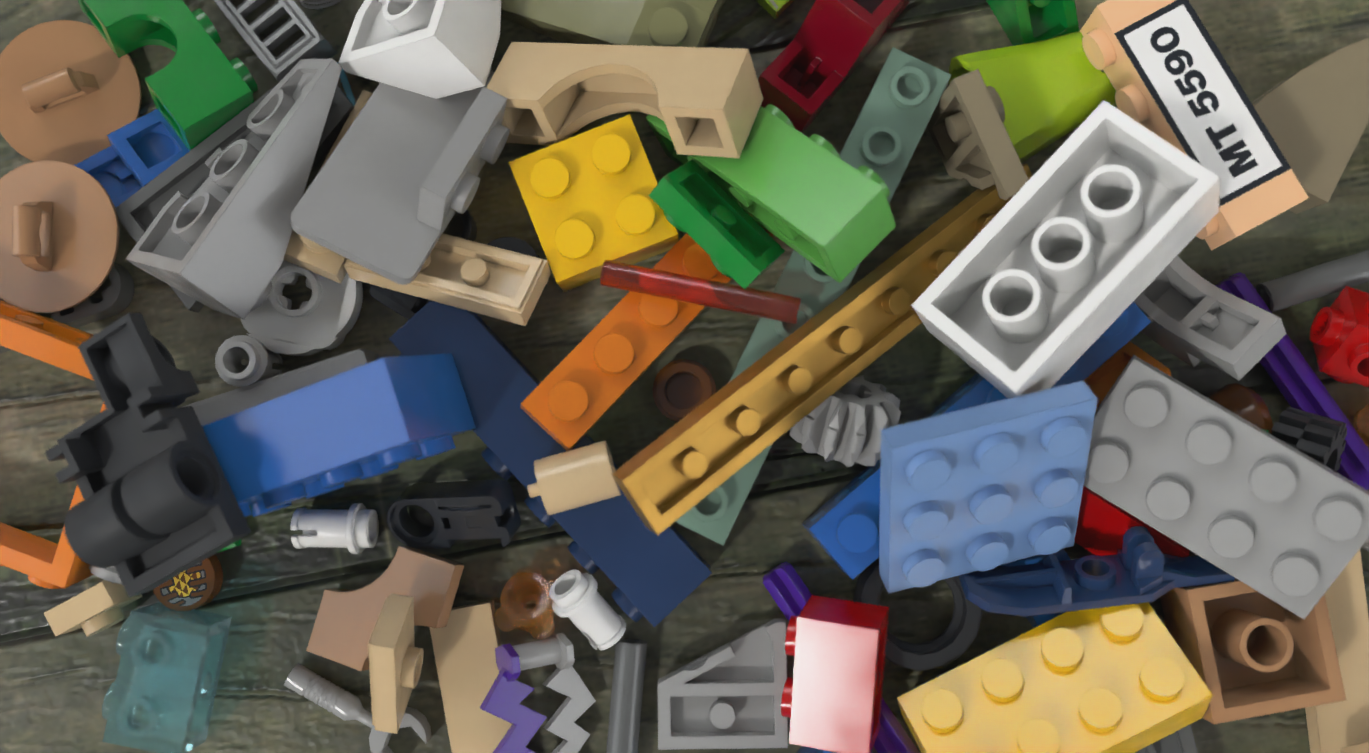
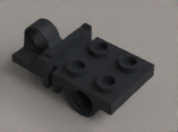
M127 313L78 346L107 409L57 440L58 444L45 452L49 461L66 459L69 466L55 474L59 484L76 481L84 499L68 511L64 520V531L70 547L79 558L92 566L99 568L115 566L128 597L151 591L252 533L193 407H177L184 403L186 398L200 393L191 372L176 368L172 355L158 339L151 335L141 313Z

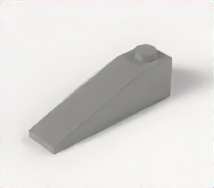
M300 59L249 114L246 123L251 132L244 139L233 142L224 150L218 147L205 161L207 167L211 169L209 177L189 199L178 191L161 209L126 257V260L215 311L245 319L250 311L257 309L270 294L272 289L271 280L282 265L293 230L291 226V213L304 194L342 67L334 59Z

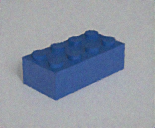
M445 353L383 357L202 426L246 518L251 515L257 517L291 506L292 501L303 497L309 499L345 487L344 483L358 478L364 480L400 468V463L415 458L416 460H422L456 448L453 436L476 429L453 354Z

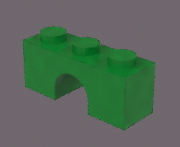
M77 0L82 11L118 58L146 45H160L176 52L173 60L166 67L145 78L156 108L189 151L254 102L253 93L258 91V86L253 76L238 57L229 61L217 46L221 42L220 36L202 9L198 8L191 12L183 0Z

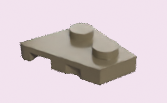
M976 69L952 80L941 95L927 124V128L949 176L960 181L966 179L970 185L981 190L996 184L999 198L1006 200L1015 196L1029 179L1003 124L1005 111L1001 98L993 87H986L979 70Z

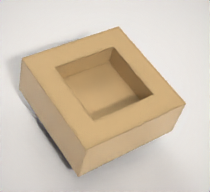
M106 580L48 610L44 615L55 636L82 628L86 637H89L125 619L121 608L143 596L139 594L128 597L122 584Z

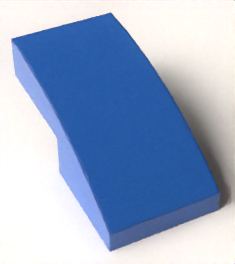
M155 109L108 134L111 146L74 166L85 170L98 180L109 194L116 208L187 154L189 150L159 110Z

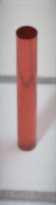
M611 260L604 261L600 277L601 286L792 324L797 323L801 304L800 297L749 287L744 290L739 285Z

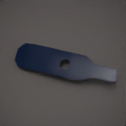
M1135 526L1125 532L1122 549H1117V554L1089 555L1080 559L1058 561L1055 553L1045 555L1043 563L1011 567L997 566L988 571H974L960 575L959 580L966 599L987 612L1033 616L1153 602L1173 588L1235 581V577L1199 555L1178 557L1162 553L1154 543V539L1148 529L1143 526Z

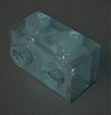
M160 602L132 610L130 617L123 622L117 636L116 651L118 655H121L116 681L107 690L102 705V716L104 719H107L103 742L156 753H188L204 743L207 737L232 617L195 609L176 611L164 606Z

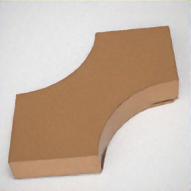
M398 546L389 567L371 584L358 590L342 588L324 590L306 651L359 671L369 670L368 642L385 599L389 598L390 593L414 597V626H428L436 629L446 627L464 564L409 546Z

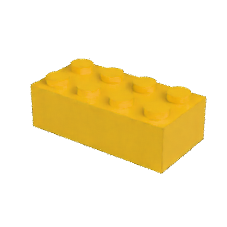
M1147 602L1065 612L897 697L903 720L921 753H1135L1202 719L1213 694L1151 605Z

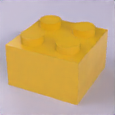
M630 114L509 162L555 281L563 292L669 251L679 241L676 228L667 220L663 209L649 196L658 183Z

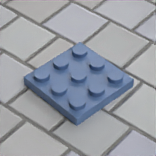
M1084 381L881 429L879 576L888 594L913 587H926L936 581L974 571H988L1001 564L1040 554L1049 555L1063 548L1074 546L1097 404V397Z

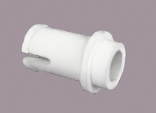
M246 335L233 336L225 340L218 348L215 356V368L219 376L226 383L236 387L249 386L280 375L282 371L272 369L273 363L283 364L280 353L265 349L264 345L257 339ZM242 359L249 360L248 366L242 365Z
M354 503L349 509L297 508L291 519L290 530H303L302 535H292L291 541L296 549H304L306 547L348 548L351 554H360L365 548H373L377 542L379 533L378 515L374 509H366L362 503Z
M576 569L567 571L551 586L549 596L552 599L553 611L562 618L568 617L589 640L590 645L597 650L598 648L601 651L612 647L620 640L626 630L625 620L597 591L598 583L591 574H582Z

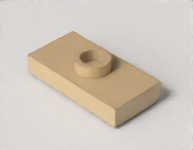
M390 593L389 598L385 599L368 642L372 725H375L376 731L397 734L412 690L416 688L420 678L424 651L423 648L414 647V597Z

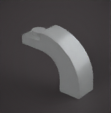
M1178 255L1134 300V303L1151 321L1141 332L1155 343L1192 367H1195L1202 360L1239 381L1286 335L1279 316L1208 282L1192 270Z

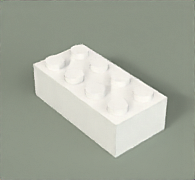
M1104 100L912 304V307L932 335L1008 399L1050 389L1219 212L1220 177Z

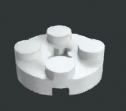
M283 260L281 267L271 280L272 289L267 299L257 309L250 311L245 319H241L243 327L250 333H247L248 336L257 339L264 345L265 349L291 356H308L323 350H331L338 347L344 341L346 334L357 321L363 301L362 282L350 279L348 273H346L340 284ZM298 276H306V287L312 289L311 298L309 301L302 302L300 309L291 310V299L282 296L284 285H295Z

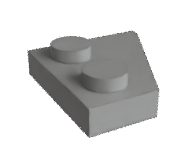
M784 618L773 619L658 679V750L788 748V717H782L781 715L782 693L787 679V655L785 653L786 621Z

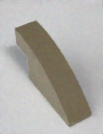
M1369 38L1340 48L1273 86L1251 102L1309 197L1307 200L1289 209V211L1295 214L1328 203L1369 122Z

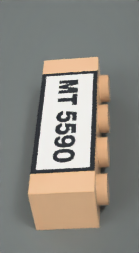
M1107 0L1096 6L1080 30L1083 35L1082 45L1090 63L1096 69L1104 70L1116 90L1115 101L1118 110L1220 177L1219 212L1196 235L1200 239H1205L1211 251L1309 198L1189 0Z

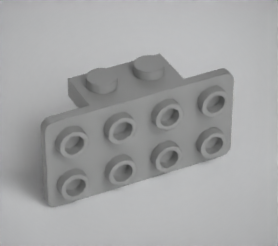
M491 70L485 86L438 99L380 82L292 211V229L297 234L397 284L406 285L413 282L455 212L464 214L471 204L480 183V178L477 176L485 162L490 164L496 162L509 136L510 129L502 125L507 98L486 88L494 71Z

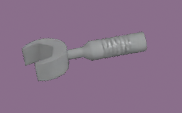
M300 663L292 669L284 686L313 701L320 707L327 709L344 721L358 720L370 727L369 744L372 753H394L388 746L392 733L375 730V725H372V713L363 708L358 697L322 678ZM407 706L400 728L412 727L426 744L432 737L431 726L425 715L417 709Z

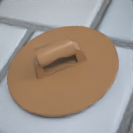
M55 20L41 23L15 37L0 54V133L12 148L33 162L52 160L75 165L111 146L107 135L139 117L142 91L140 78L133 60L129 54L118 58L98 30L92 25L71 20Z
M44 160L19 166L0 179L1 299L26 311L36 313L59 312L82 303L104 283L114 265L118 252L120 238L119 221L109 194L91 174L65 162Z

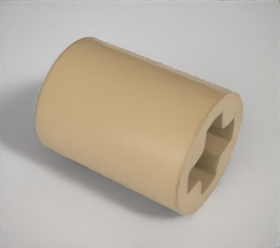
M606 440L534 460L537 483L527 485L530 498L541 495L548 515L621 495L620 487L611 475L616 470Z

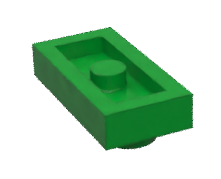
M693 159L664 176L649 194L663 209L667 220L678 230L686 232L710 255L711 261L717 270L723 275L734 279L744 290L766 272L785 252Z

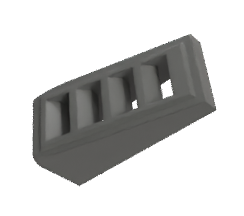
M214 0L254 53L279 82L300 59H311L313 56L316 59H330L337 53L294 0H277L274 5L251 23L245 17L267 0H245L237 7L233 4L232 0ZM287 12L291 18L263 40L259 34ZM301 29L305 35L279 56H276L273 50Z

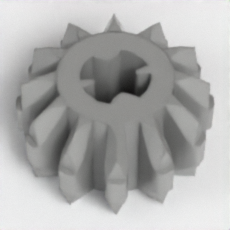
M863 375L854 377L790 428L789 436L795 441L802 443V449L805 452L818 453L823 456L825 462L831 460L840 461L847 467H852L855 462L864 466H875L881 458V429L898 425L901 415L899 410L900 400L892 393L886 392V387L882 384L866 381Z

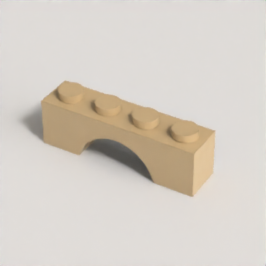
M511 42L486 87L507 98L502 122L503 126L510 129L506 143L550 146L570 138L582 127L602 117L622 112H641L656 116L665 122L677 154L740 158L763 101L749 49Z

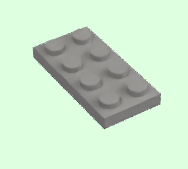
M1135 355L1132 356L1095 411L1083 486L1302 619L1307 617L1369 537V491Z

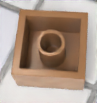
M1235 578V581L1173 588L1160 597L1167 630L1213 694L1203 716V719L1210 723H1225L1346 700L1325 594L1305 619L1297 616Z

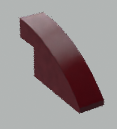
M816 0L794 40L759 76L758 83L763 96L761 106L763 108L768 104L776 106L790 119L794 128L803 133L859 67L911 0Z

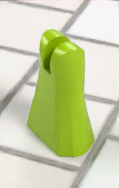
M1080 31L1016 46L963 54L952 58L950 62L949 74H951L949 84L954 78L978 69L986 87L991 86L997 91L1005 111L1003 124L1021 163L1079 127L1104 100L1114 107L1117 106L1115 101L1116 90L1106 73L1096 69L1088 60L1083 49V35Z

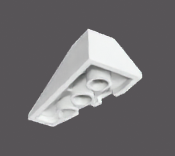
M364 0L355 16L338 64L347 73L435 99L483 87L486 85L487 78L491 72L492 61L500 38L501 0Z

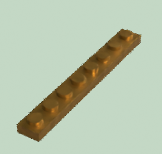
M1022 164L1026 172V175L1030 180L1032 174L1028 167V164ZM996 184L983 190L977 189L612 473L611 475L646 528L659 535L920 325L922 321L913 309L912 304L1013 197L1006 200L999 198Z

